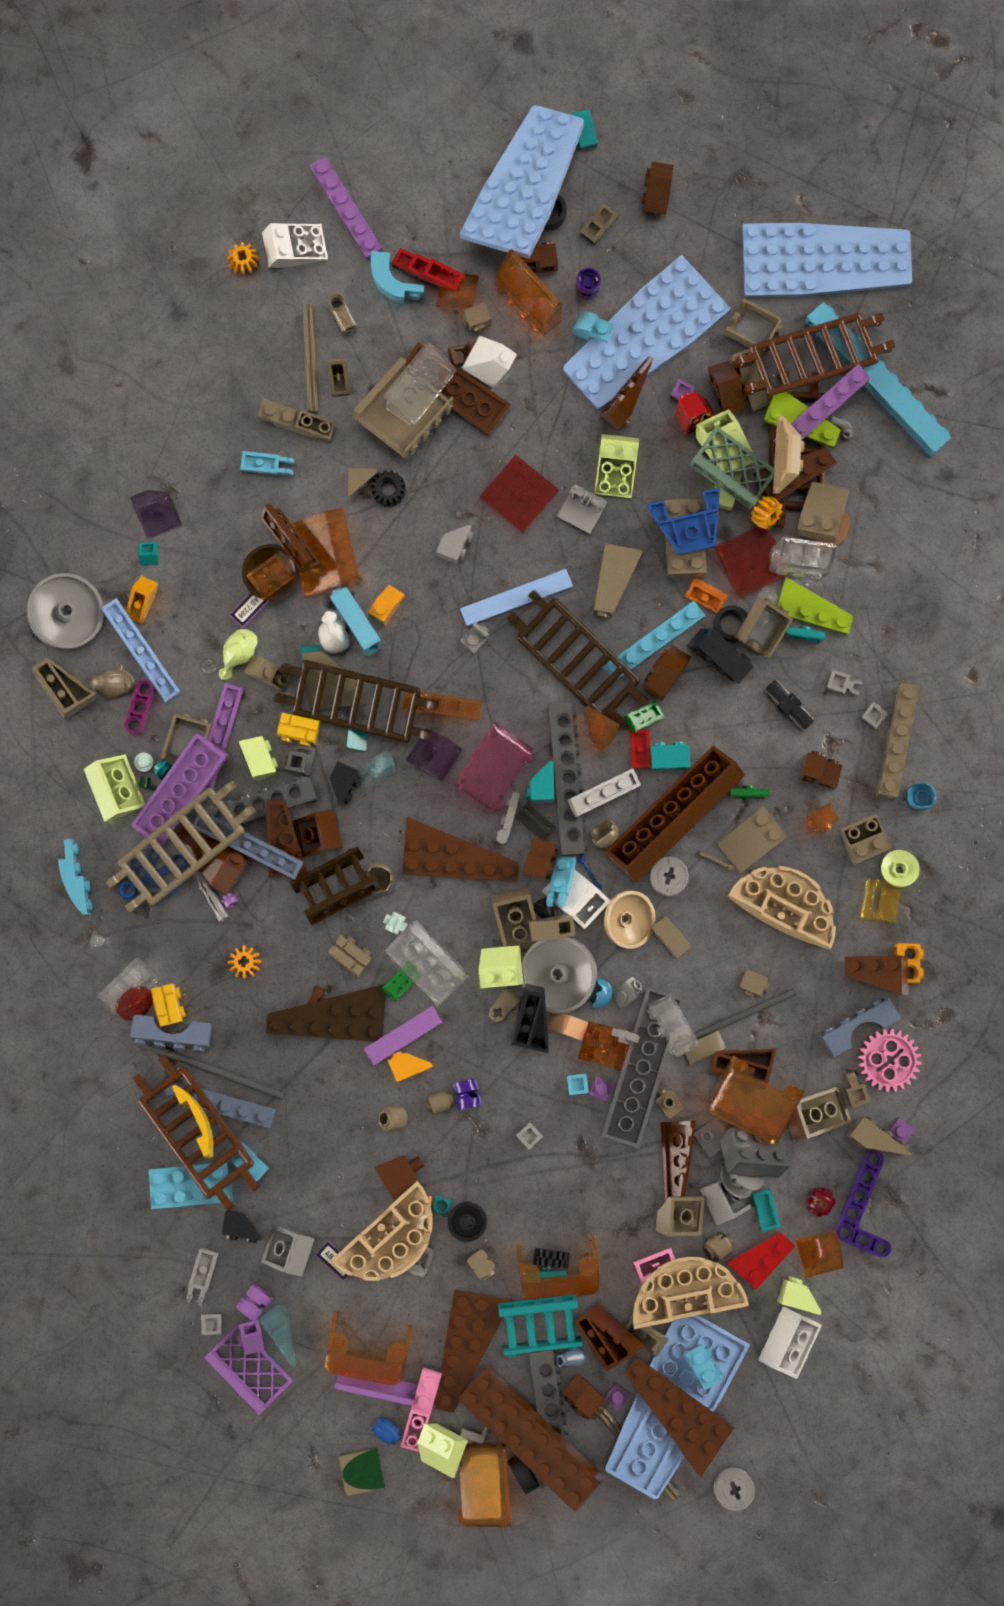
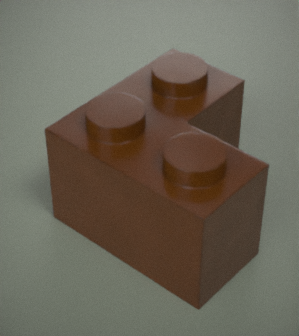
M652 162L651 168H647L644 186L648 187L647 193L643 192L641 203L645 204L644 211L666 214L674 165Z
M537 242L529 259L518 256L521 275L558 271L555 243L544 242L538 245Z
M730 361L709 366L710 383L716 391L720 411L724 412L729 409L733 414L746 410L744 402H747L744 391H742L744 381L742 375H738L737 369L732 366Z
M674 645L669 650L664 649L652 666L655 668L654 672L650 671L644 681L647 683L643 689L663 701L686 667L691 656Z
M808 752L803 757L797 780L836 789L843 765L838 764L839 761L827 759V757L822 756L823 753Z
M534 837L522 876L545 882V878L549 879L553 869L550 862L551 860L555 861L558 850L555 849L556 844Z
M579 1374L574 1377L562 1392L566 1396L564 1400L571 1406H576L578 1408L576 1412L587 1420L590 1418L596 1420L611 1402Z

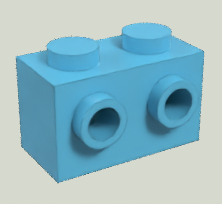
M698 1344L683 1353L703 1390L722 1381L720 1377L723 1375L718 1364H713L711 1360L713 1355L708 1346L704 1347L703 1344Z

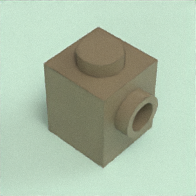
M485 302L464 309L462 321L465 328H469L470 333L474 331L476 333L481 332L491 325V317Z
M746 969L738 988L745 991V995L751 998L760 997L762 993L766 994L768 990V978Z
M664 1088L656 1094L658 1098L654 1101L667 1119L672 1118L685 1109L672 1089L667 1091Z

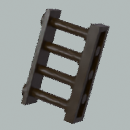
M358 846L290 881L295 893L301 891L309 907L304 912L311 925L381 890L374 875L367 877L360 863V860L364 857ZM353 865L361 880L350 886L342 869ZM336 874L343 888V891L335 895L332 894L325 878ZM319 883L326 897L325 900L318 904L315 903L308 887Z

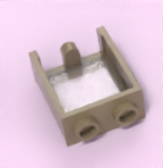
M743 298L740 307L732 317L731 323L726 327L724 336L730 337L750 348L752 344L772 339L775 335L779 336L783 328L781 325L783 319ZM765 348L759 350V353L763 356L766 351L770 352V350Z
M757 597L756 603L734 637L759 654L771 658L792 623L793 618L788 616L789 612L784 608H776L774 606L775 602L766 597L763 600Z
M180 713V715L174 714L161 755L162 760L175 763L196 733H200L208 740L212 727L209 724L210 721L203 718L194 720L191 719V715Z

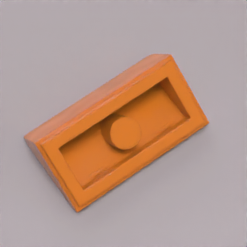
M695 578L685 597L717 614L724 605L728 594Z

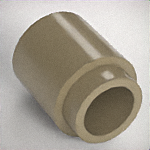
M442 1091L427 1096L428 1101H425L428 1112H432L433 1115L450 1110L452 1106H455L451 1091Z

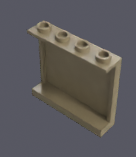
M400 357L353 409V418L406 459L409 454L413 455L416 452L421 441L424 442L429 437V431L433 427L437 428L442 421L441 418L452 411L454 397L446 398L406 367L407 361Z

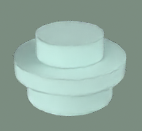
M140 753L135 757L134 764L139 771L147 772L153 767L154 760L150 754Z

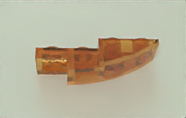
M404 692L402 710L409 711L412 698L411 693ZM420 693L422 698L439 701L438 709L431 710L418 706L416 712L480 719L482 703L480 700Z

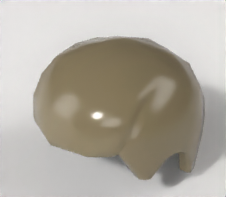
M605 820L591 831V840L596 847L607 848L618 839L619 829L613 820Z
M375 863L370 865L365 873L367 877L374 875L381 889L373 894L379 895L387 892L393 881L392 870L385 864Z

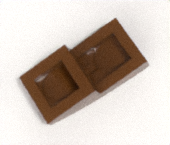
M477 340L469 341L465 345L449 347L448 354L451 364L455 367L463 365Z

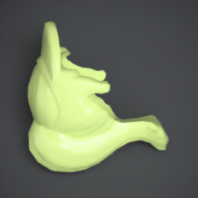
M239 629L226 640L223 646V662L225 667L220 669L218 674L221 680L232 678V669L236 665L249 662L251 657L254 656V650L258 643L257 636L252 631Z

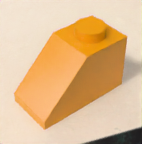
M141 576L132 586L126 609L127 614L132 620L141 624L144 622L155 599L159 583Z
M388 585L369 609V617L385 627L405 597V594Z
M401 1051L390 1055L391 1059L388 1060L397 1082L433 1067L432 1063L408 1053L402 1054Z

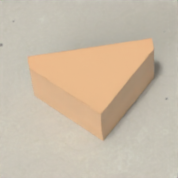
M551 1013L547 1023V1030L583 1041L588 1022L563 1013Z

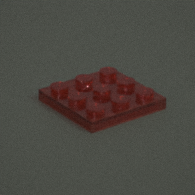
M515 454L481 494L480 499L520 532L524 533L559 492V489Z
M756 527L715 546V550L739 598L791 575V571L769 528Z

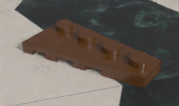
M696 1121L661 1122L665 1201L669 1197L686 1196Z

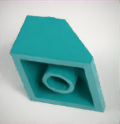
M549 761L530 781V786H527L526 799L530 800V805L554 803L553 761Z

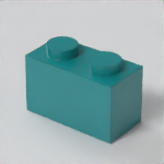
M664 742L654 743V746L650 747L651 771L688 770L690 768L689 744L685 745L684 742H673V745H665Z

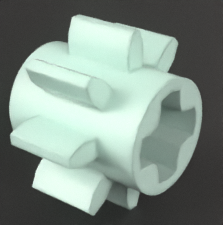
M392 912L391 916L387 914L383 921L384 924H387L385 930L398 935L399 931L404 933L408 925L404 922L406 917L396 912Z

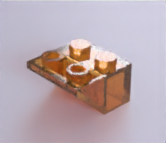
M589 1021L578 1059L620 1071L628 1044L618 1042V1037L611 1035L614 1027Z

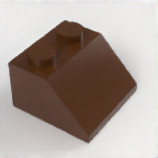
M334 810L315 812L292 821L302 858L342 848Z

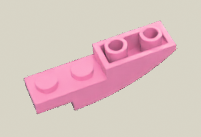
M427 1368L422 1369L401 1447L419 1452L417 1442L424 1424H428L442 1373Z

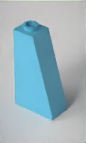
M347 587L335 589L330 599L364 655L368 657L381 649L380 638Z

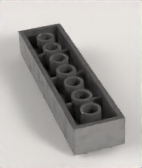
M648 986L646 987L632 1032L640 1037L638 1043L629 1042L601 1137L640 1148L685 998Z

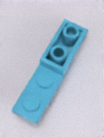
M64 839L66 859L58 860L62 881L69 897L83 915L90 916V911H92V901L88 899V892L91 890L90 882L86 880V877L78 876L81 873L80 863L76 859V855H79L78 844L73 839Z

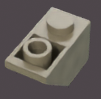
M256 656L251 657L244 672L257 681L282 692L285 691L292 676L291 674L281 673L278 666Z
M562 914L529 921L532 941L575 936L573 916Z

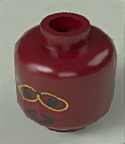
M824 1186L822 1189H813L806 1201L809 1206L808 1210L818 1217L828 1215L836 1203L835 1198L832 1196L834 1192Z

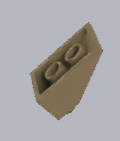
M812 482L797 528L799 536L836 543L849 489Z
M763 806L716 845L741 874L788 836Z
M529 887L491 895L503 947L520 945V952L528 951L537 942L531 940L529 921L537 920Z
M840 1086L782 1104L794 1142L805 1140L852 1123Z

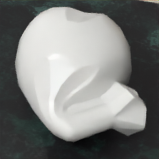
M327 611L321 619L324 623L319 627V640L324 650L328 653H340L350 646V634L346 624L341 620H337L334 612Z

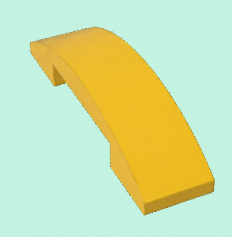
M177 1085L172 1086L179 1103L184 1107L190 1106L203 1136L196 1140L204 1157L212 1158L213 1135L205 1112L188 1092Z

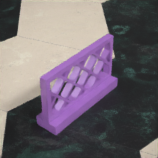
M237 1324L204 1359L260 1415L293 1380L265 1351L258 1352V1358H246L245 1352L244 1358H232V1346H239V1344H232V1335L237 1330L240 1331L239 1324ZM230 1338V1344H224ZM221 1346H230V1358H221L216 1351ZM223 1360H229V1366ZM232 1360H243V1372H234L231 1369ZM246 1360H257V1372H245ZM260 1360H268L271 1363V1372H260ZM245 1375H257V1387H248L245 1384ZM259 1375H271V1387H259ZM273 1375H282L287 1382L282 1387H273ZM251 1389H257V1395ZM259 1389H271V1398L265 1404L259 1398ZM273 1389H279V1390L273 1395Z

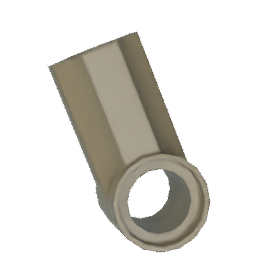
M340 294L331 295L328 299L329 311L333 314L341 332L347 333L353 330L356 324L345 304L343 296ZM339 301L342 305L339 308H334L332 303Z

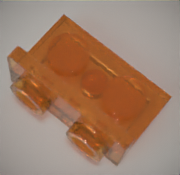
M277 553L246 575L263 599L272 595L294 578L288 566Z

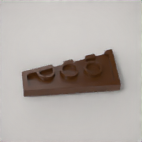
M827 447L802 455L800 460H803V470L799 472V475L780 493L773 494V477L764 492L767 496L773 497L779 502L837 464L836 460ZM765 468L759 470L760 479L768 478L771 472ZM753 472V476L757 480L756 472Z
M286 799L266 800L268 844L303 861ZM304 864L298 876L307 873ZM268 866L269 877H288Z

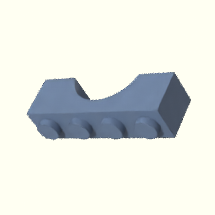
M882 997L873 1002L874 1007L870 1009L865 1007L856 1012L858 1016L855 1018L847 1017L840 1021L841 1026L836 1029L832 1026L823 1031L824 1035L820 1038L832 1058L851 1048V1035L858 1025L873 1023L884 1029L900 1020L901 1017L890 998L884 1000Z
M134 1015L130 1038L131 1042L138 1046L152 1044L156 1048L169 1046L179 1051H183L186 1048L193 1049L192 1051L197 1053H203L204 1051H209L212 1024L192 1021L184 1031L177 1034H168L156 1026L152 1016Z

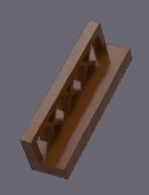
M271 504L265 505L260 519L300 572L303 573L320 567L321 562L281 509H274Z

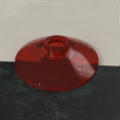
M137 986L123 993L117 1003L119 1016L124 1020H133L134 1015L144 1016L153 1003L151 991L146 987Z

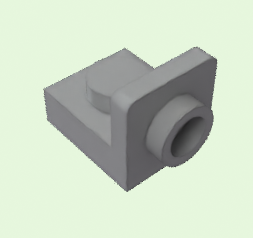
M475 622L473 627L460 640V643L475 654L489 639V634L487 633L489 630L480 623L478 625Z

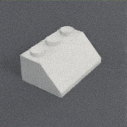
M783 1306L758 1360L777 1371L797 1379L822 1325Z

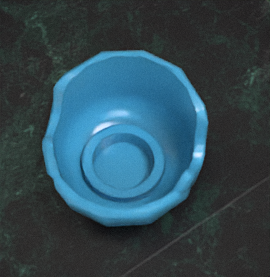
M925 782L914 783L907 790V801L917 811L928 810L936 802V791Z
M597 977L596 987L593 992L595 998L590 999L593 1008L600 1009L605 1007L610 1002L613 993L610 983Z

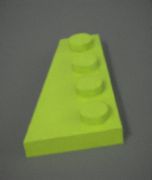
M788 392L780 393L773 396L763 422L777 427V417L784 416L792 424L809 407ZM825 419L805 438L833 449L841 430Z
M785 578L777 608L782 607L789 612L788 616L794 620L844 635L849 634L854 616L791 579Z

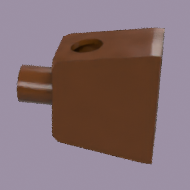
M404 1155L380 1164L375 1169L394 1200L418 1180L415 1172L424 1167V1164L419 1156L408 1161Z

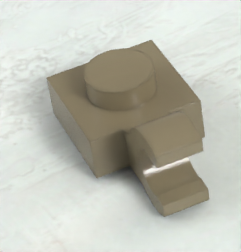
M855 1072L845 1074L850 1085L845 1091L851 1108L871 1102L865 1083L858 1084Z

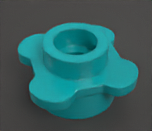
M159 761L154 767L155 775L159 776L158 778L162 780L173 765H169V761Z
M436 1195L434 1197L435 1202L431 1206V1212L447 1217L449 1215V1207L452 1206L453 1202L451 1199H444L441 1195Z

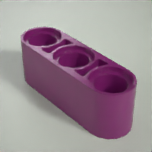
M141 680L137 683L125 720V729L133 736H139L143 733L155 696V688L147 680ZM144 686L150 687V691L147 694H142L141 689ZM138 704H144L145 708L142 712H136ZM133 722H138V729L130 730V725Z

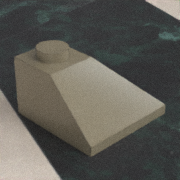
M669 1197L657 1212L656 1231L668 1237L701 1236L705 1197Z

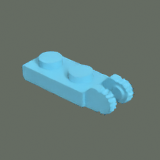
M242 451L240 471L293 476V470L279 468V463L291 465L294 464L295 459L275 454Z
M556 856L546 900L548 907L554 905L556 895H559L558 907L563 908L565 906L577 862L575 857Z

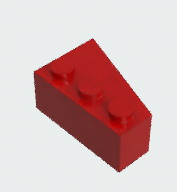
M695 391L691 394L687 392L680 396L674 417L684 436L696 431V424L715 416V413L708 400Z
M776 1232L756 1245L742 1251L740 1254L726 1260L725 1263L753 1289L757 1290L793 1250L795 1245L781 1232Z

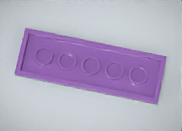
M196 733L131 826L145 837H148L204 791L228 755L200 733ZM177 822L171 829L175 832L181 822ZM164 833L156 840L163 848L169 837Z

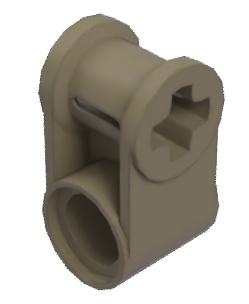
M507 986L489 1010L490 1020L494 1023L503 1022L521 1002L522 997ZM500 1009L502 1017L500 1018L499 1016H497L496 1018H494L493 1011H498Z

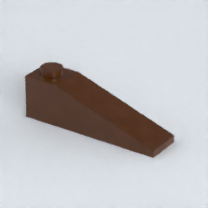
M652 356L646 357L599 414L615 429H624L630 422L628 418L632 415L654 359Z
M183 826L177 833V836L196 861H198L205 853ZM199 832L211 849L220 843V841ZM228 846L200 868L198 872L203 874L211 887L227 896L248 868L250 858Z

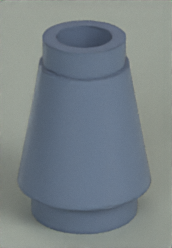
M579 1348L569 1350L558 1355L556 1358L559 1367H582L587 1360L585 1351Z

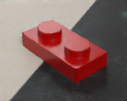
M630 730L631 769H650V730H639L635 733Z

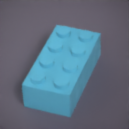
M226 1162L203 1180L209 1189L230 1174V1162ZM210 1164L193 1165V1167L199 1174ZM184 1166L149 1169L151 1209L221 1203L216 1195L207 1199ZM230 1183L222 1190L225 1192L227 1197L231 1201H233L232 1186Z

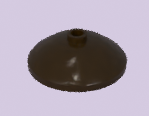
M265 544L255 548L247 555L242 566V578L251 594L257 598L272 601L281 599L292 592L298 582L299 569L280 545ZM273 572L275 573V576L273 578H269V573Z

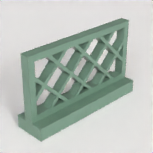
M718 426L715 427L689 463L690 466L748 509H751L756 504L758 498L774 477V468ZM716 433L723 437L724 444H714L713 437ZM728 446H736L739 450V455L730 456ZM725 447L726 457L717 458L715 448ZM712 449L714 459L707 460L701 454L704 450ZM740 458L742 468L732 470L731 459ZM744 458H752L754 467L745 468ZM727 460L729 470L722 471L719 469L718 461ZM765 468L771 474L768 478L760 479L759 469ZM755 470L757 480L748 481L746 471ZM742 471L744 482H737L734 480L733 473ZM758 483L759 491L756 495L749 491L748 484Z

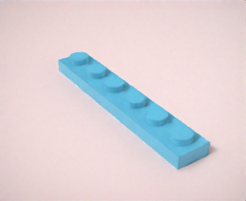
M693 601L617 657L630 670H633L702 620L705 614L696 602ZM611 661L603 666L608 676L617 668ZM622 673V674L617 678V680H619V679H620L621 677H623L625 674Z

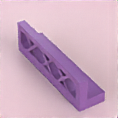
M340 1367L334 1389L412 1406L417 1383Z

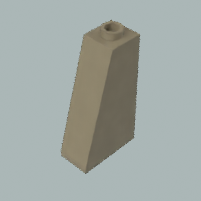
M605 544L593 614H597V617L605 619L608 616L612 617L641 559L643 550Z

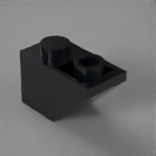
M337 761L330 776V781L339 805L344 807L345 803L349 804L353 795L350 792L353 786L357 787L361 777L358 776L359 770Z
M231 1210L225 1211L222 1235H226V1239L237 1240L238 1237L246 1238L245 1242L257 1243V1240H262L263 1235L247 1213Z

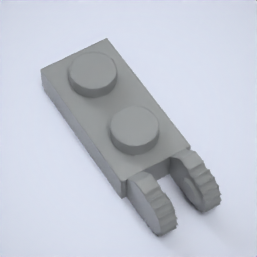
M513 791L512 796L508 795L505 805L509 807L507 814L503 813L500 823L504 826L497 833V843L503 845L509 839L520 799V793Z
M200 1247L189 1281L186 1302L190 1303L193 1298L194 1288L201 1290L197 1305L202 1306L210 1286L219 1252Z

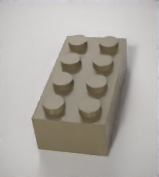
M703 498L665 500L669 519L704 511ZM665 537L667 579L705 578L707 573L706 550L677 556Z

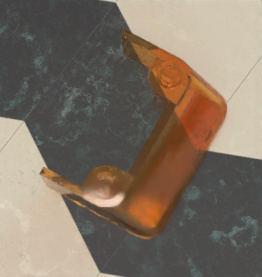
M590 1234L592 1255L583 1257L579 1262L580 1274L541 1279L536 1265L522 1263L520 1243H516L524 1299L531 1300L572 1294L584 1296L598 1292L600 1289V1275L595 1235Z
M334 1311L325 1361L326 1370L330 1374L392 1386L400 1384L404 1376L412 1325H408L405 1345L393 1344L389 1347L386 1358L347 1351L348 1339L344 1334L336 1332L339 1313Z

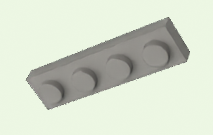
M632 768L567 801L575 817H578L641 786Z

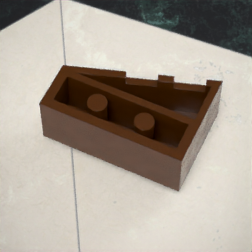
M902 955L845 957L846 977L908 996V957Z
M777 1048L715 1051L712 1055L708 1074L765 1089L768 1086Z
M599 1304L584 1311L574 1320V1323L606 1371L631 1358L645 1346Z

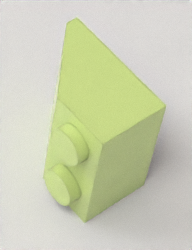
M260 736L239 741L256 783L277 775L276 769L279 766L275 757L271 758L269 751H272L268 740L264 741V738Z
M520 945L481 949L479 963L480 988L523 984Z
M791 1276L788 1279L783 1278L777 1302L821 1315V1310L806 1285L802 1284L803 1280Z
M437 1423L424 1424L417 1442L421 1461L454 1478L468 1440Z

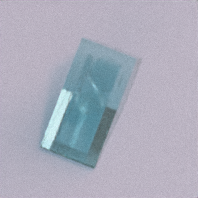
M390 750L369 760L370 766L367 769L370 777H375L376 781L397 774Z

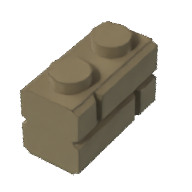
M340 935L327 954L357 977H360L372 961L370 957L371 952L363 946L359 949L354 945L356 941L349 935H346V937Z
M479 1248L468 1256L467 1262L474 1269L479 1279L484 1277L487 1280L495 1274V1263L488 1257L484 1248Z

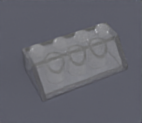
M427 341L383 396L382 407L414 427L456 373V369L441 350Z
M417 920L408 925L384 951L437 1006L441 1005L470 976Z

